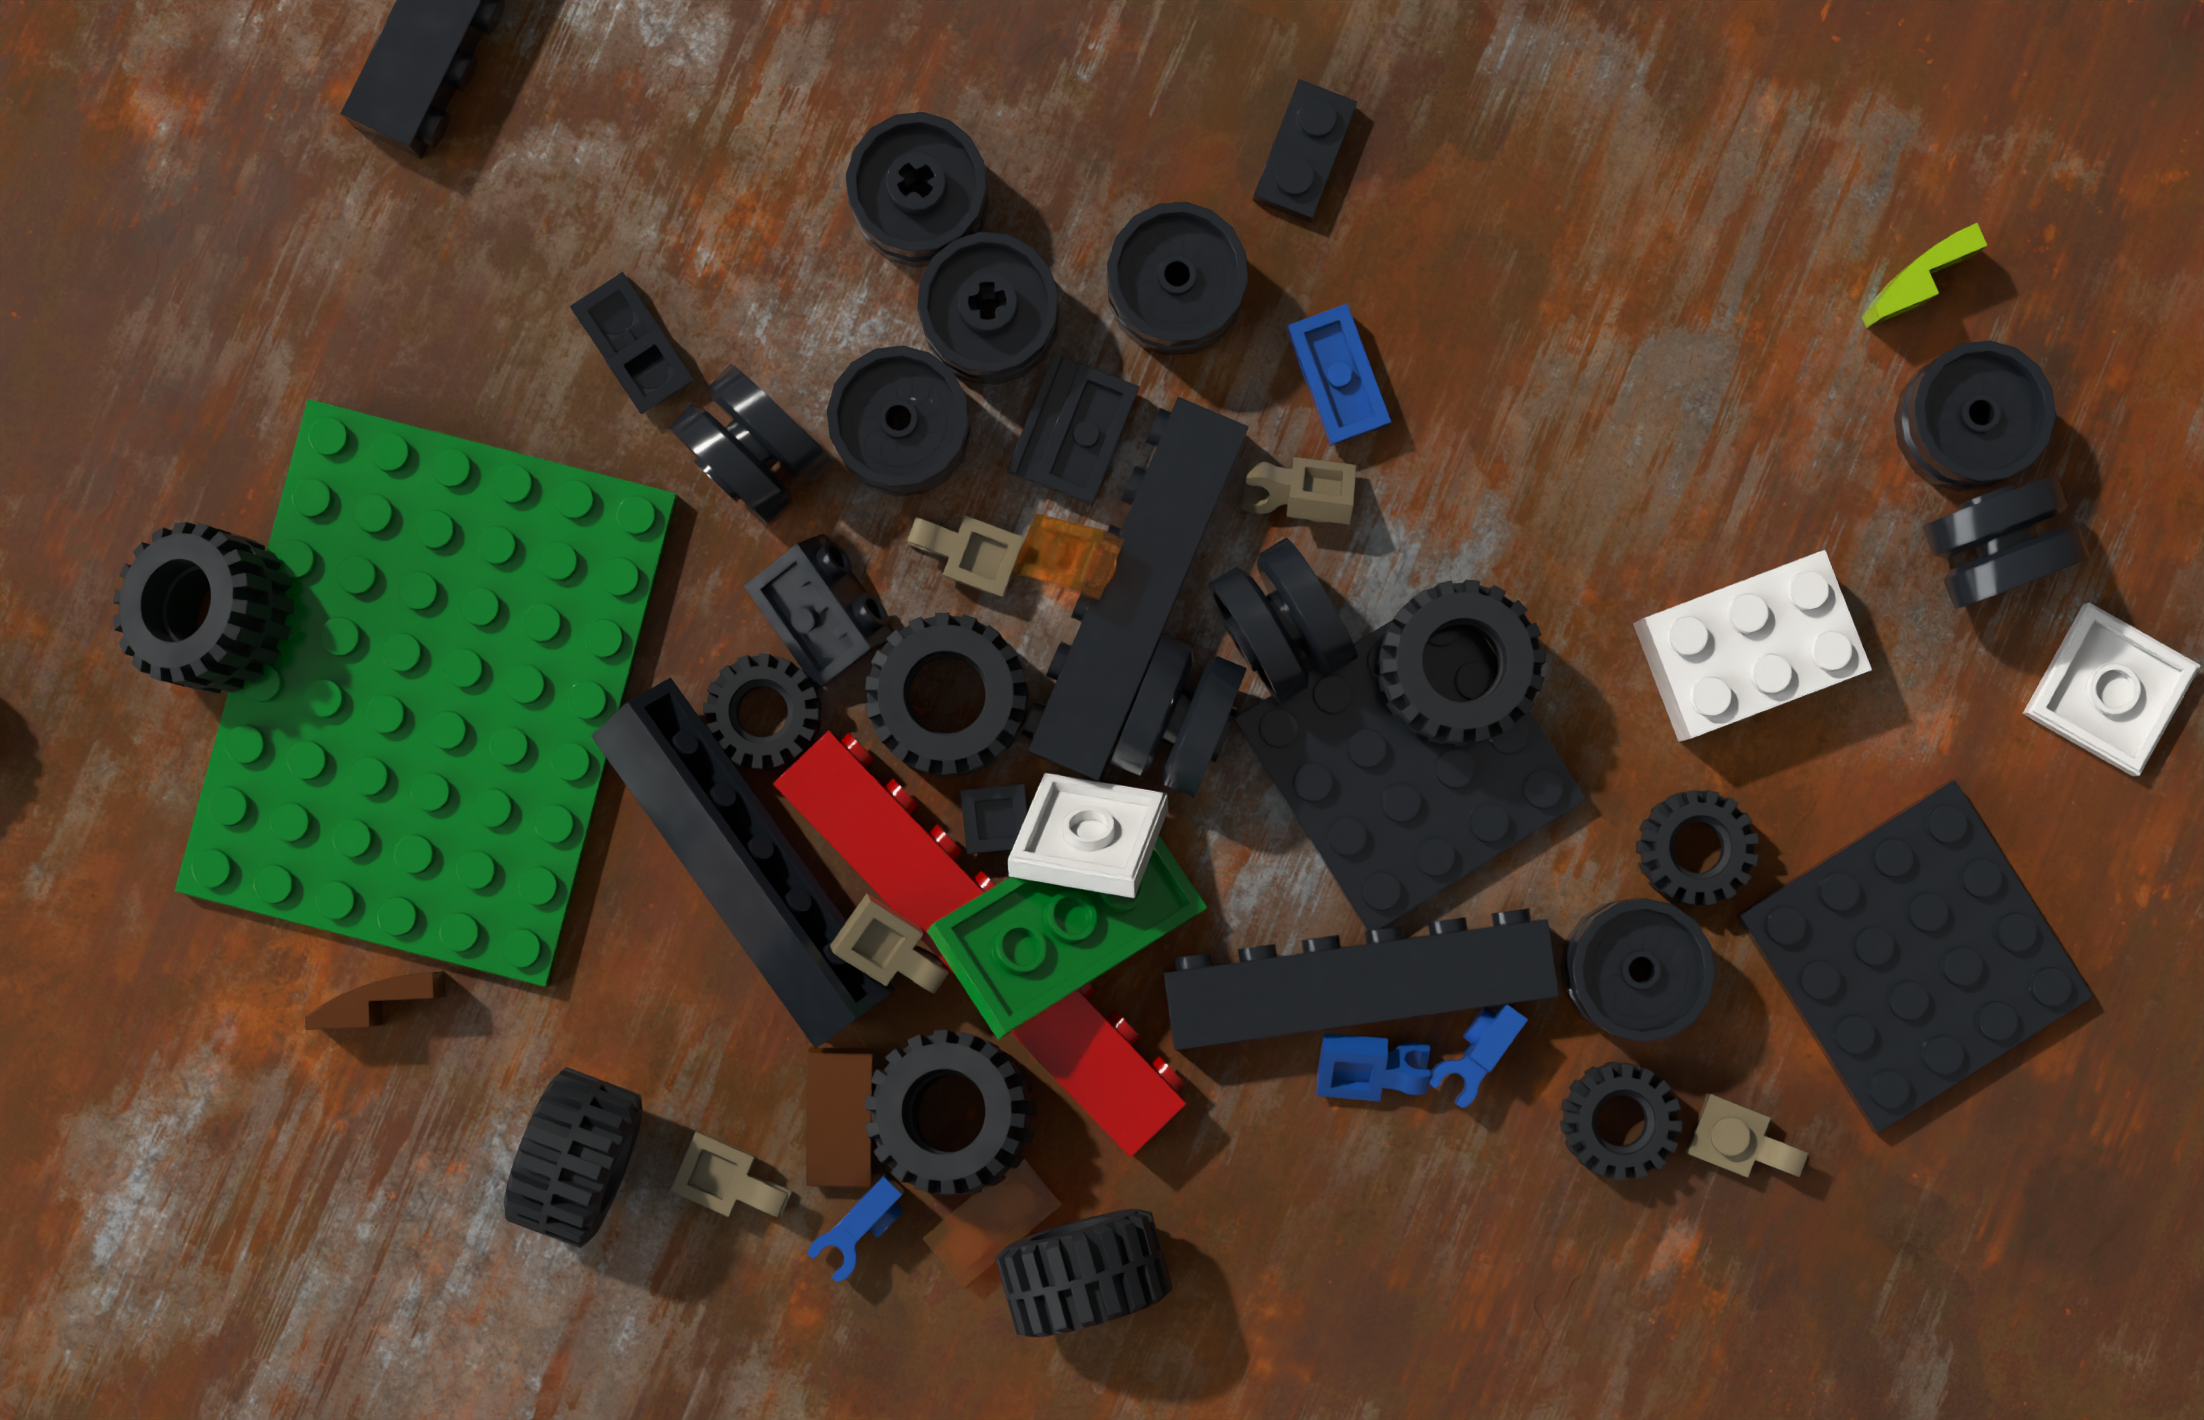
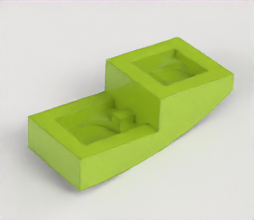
M1978 223L1966 227L1939 242L1893 278L1876 296L1863 314L1862 319L1866 328L1922 306L1937 296L1939 292L1931 274L1967 260L1988 246Z

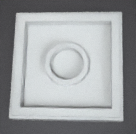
M2089 602L2083 604L2022 714L2129 775L2140 776L2201 665Z
M1044 773L1008 858L1009 876L1135 898L1168 812V793Z

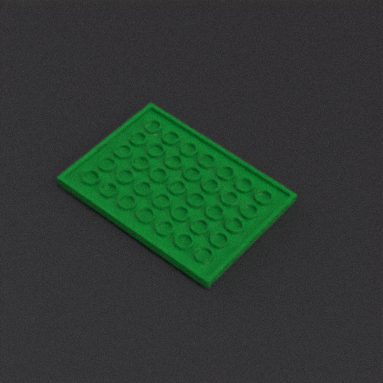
M307 399L267 551L274 553L282 564L278 571L288 574L292 586L285 592L286 598L294 600V613L286 615L285 626L291 627L288 640L280 639L277 649L281 652V655L275 664L265 663L262 666L264 676L255 683L244 680L243 689L228 692L174 891L535 985L549 987L609 762L591 736L624 705L679 496L676 493Z

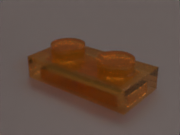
M1035 514L1012 572L1033 582L1100 600L1106 584L1115 573L1117 556L1124 539L1105 530Z
M1025 1158L1017 1169L1010 1168L1004 1174L1005 1180L996 1186L989 1185L982 1188V1192L972 1194L922 1238L963 1288L996 1261L995 1256L1007 1245L1022 1239L1062 1205V1201Z

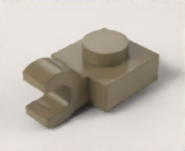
M1293 457L1292 469L1277 467L1265 461L1248 462L1246 484L1262 486L1264 489L1245 488L1242 510L1252 514H1266L1272 512L1280 505L1288 504L1287 517L1308 519L1319 523L1332 522L1350 525L1354 503L1356 465Z
M966 515L963 518L958 533L916 517L907 540V545L948 558L942 577L1002 599L1025 537Z
M866 893L830 945L833 954L885 986L889 984L896 972L899 971L924 989L935 994L949 974L948 970L942 967L943 962L940 958L916 945L923 935L920 926Z
M1709 1093L1706 1095L1685 1150L1686 1154L1747 1178L1755 1160L1800 1177L1809 1154L1764 1136L1771 1119L1770 1117Z
M702 1131L695 1132L670 1190L677 1195L727 1217L733 1215L738 1201L778 1217L779 1214H784L793 1193L792 1190L751 1174L758 1157L757 1155Z

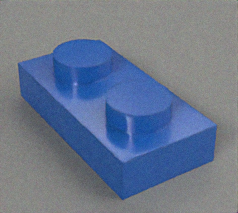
M1348 304L1287 325V333L1330 447L1391 424Z

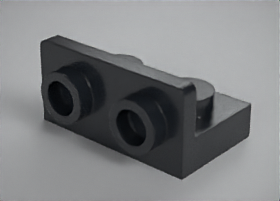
M820 534L797 543L744 585L817 690L831 683L872 650L885 645L888 642L886 638L894 632L888 623V614L882 603L865 591L851 571L852 564L846 552L838 544L830 541L825 534Z

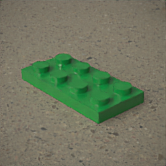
M1158 835L1135 898L1010 877L936 921L929 927L927 932L997 1039L1000 1040L1197 917L1207 906Z

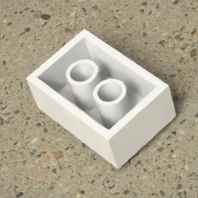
M1825 550L1633 623L1678 742L1694 738L1872 670Z

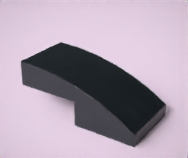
M623 271L570 305L571 310L604 357L605 362L640 414H643L694 380Z

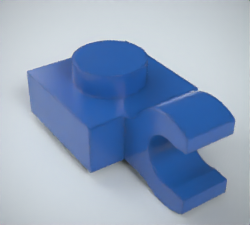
M1507 1004L1497 1005L1494 1011L1483 1007L1463 1035V1038L1470 1042L1463 1053L1464 1056L1457 1060H1444L1435 1065L1431 1070L1429 1085L1436 1089L1447 1074H1459L1463 1079L1464 1087L1454 1103L1461 1108H1465L1475 1099L1481 1080L1488 1071L1491 1072L1528 1019Z
M1324 1033L1316 1077V1096L1380 1101L1382 1088L1399 1090L1411 1095L1426 1094L1431 1077V1071L1427 1070L1430 1046L1420 1042H1407L1399 1045L1394 1051L1388 1052V1039Z
M886 1172L833 1229L815 1239L808 1250V1255L814 1259L827 1246L839 1248L844 1255V1263L836 1270L832 1278L836 1282L846 1279L852 1273L858 1261L857 1241L868 1230L878 1238L901 1215L904 1210L896 1201L906 1189Z

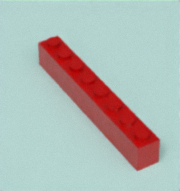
M828 730L773 785L893 910L920 926L923 932L920 939L953 972L927 930L936 921L996 885L983 871H980L973 879L955 861L963 853V850L939 825H936L929 833L911 815L919 807L918 803L894 779L883 786L867 769L875 759L850 733H847L839 740ZM1089 983L1012 1031L1011 1034L1131 1158L1186 1105L1185 1100L1178 1094V1091L1186 1083L1160 1056L1150 1064L1133 1047L1141 1036L1116 1010L1105 1017L1088 1000L1097 991Z

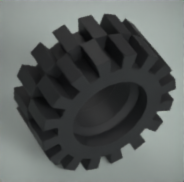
M759 653L758 656L750 657L746 655L737 658L738 661L730 666L726 665L719 671L720 676L715 682L711 681L707 689L709 696L707 702L703 704V714L706 715L707 720L706 727L729 759L741 766L768 771L778 769V767L784 765H791L798 760L801 754L812 747L814 744L812 741L816 733L820 731L822 723L820 722V711H822V705L816 692L817 689L803 670L782 657ZM763 687L774 689L786 701L788 708L787 720L781 730L772 736H753L740 723V703L754 689Z
M1710 790L1681 792L1667 797L1668 799L1663 802L1657 803L1650 810L1652 813L1648 819L1642 821L1639 828L1642 831L1641 839L1636 841V852H1640L1642 861L1638 865L1641 873H1646L1650 879L1648 884L1655 891H1660L1666 895V899L1686 905L1717 904L1718 901L1729 899L1737 894L1736 890L1740 886H1745L1752 877L1749 875V871L1752 866H1757L1759 855L1754 854V844H1759L1758 834L1751 831L1749 824L1753 821L1748 813H1742L1737 808L1739 803L1732 798H1724L1719 795V792ZM1690 823H1702L1709 826L1716 832L1720 840L1721 853L1717 863L1703 873L1687 871L1677 862L1674 856V839L1677 833Z
M1627 1062L1604 1063L1603 1066H1593L1584 1071L1585 1075L1579 1081L1575 1079L1570 1085L1569 1089L1571 1092L1567 1099L1563 1098L1560 1108L1564 1111L1563 1120H1560L1561 1132L1565 1134L1567 1140L1565 1144L1569 1151L1586 1168L1603 1177H1610L1614 1180L1626 1181V1178L1632 1177L1640 1179L1648 1176L1647 1172L1654 1168L1659 1170L1667 1163L1664 1161L1669 1152L1674 1154L1679 1144L1675 1142L1677 1132H1682V1121L1678 1119L1677 1110H1681L1678 1099L1674 1098L1669 1091L1672 1088L1665 1080L1658 1078L1654 1072ZM1620 1095L1629 1096L1639 1103L1644 1112L1645 1123L1643 1131L1630 1144L1623 1146L1609 1144L1598 1132L1596 1124L1597 1113L1602 1104L1608 1099Z

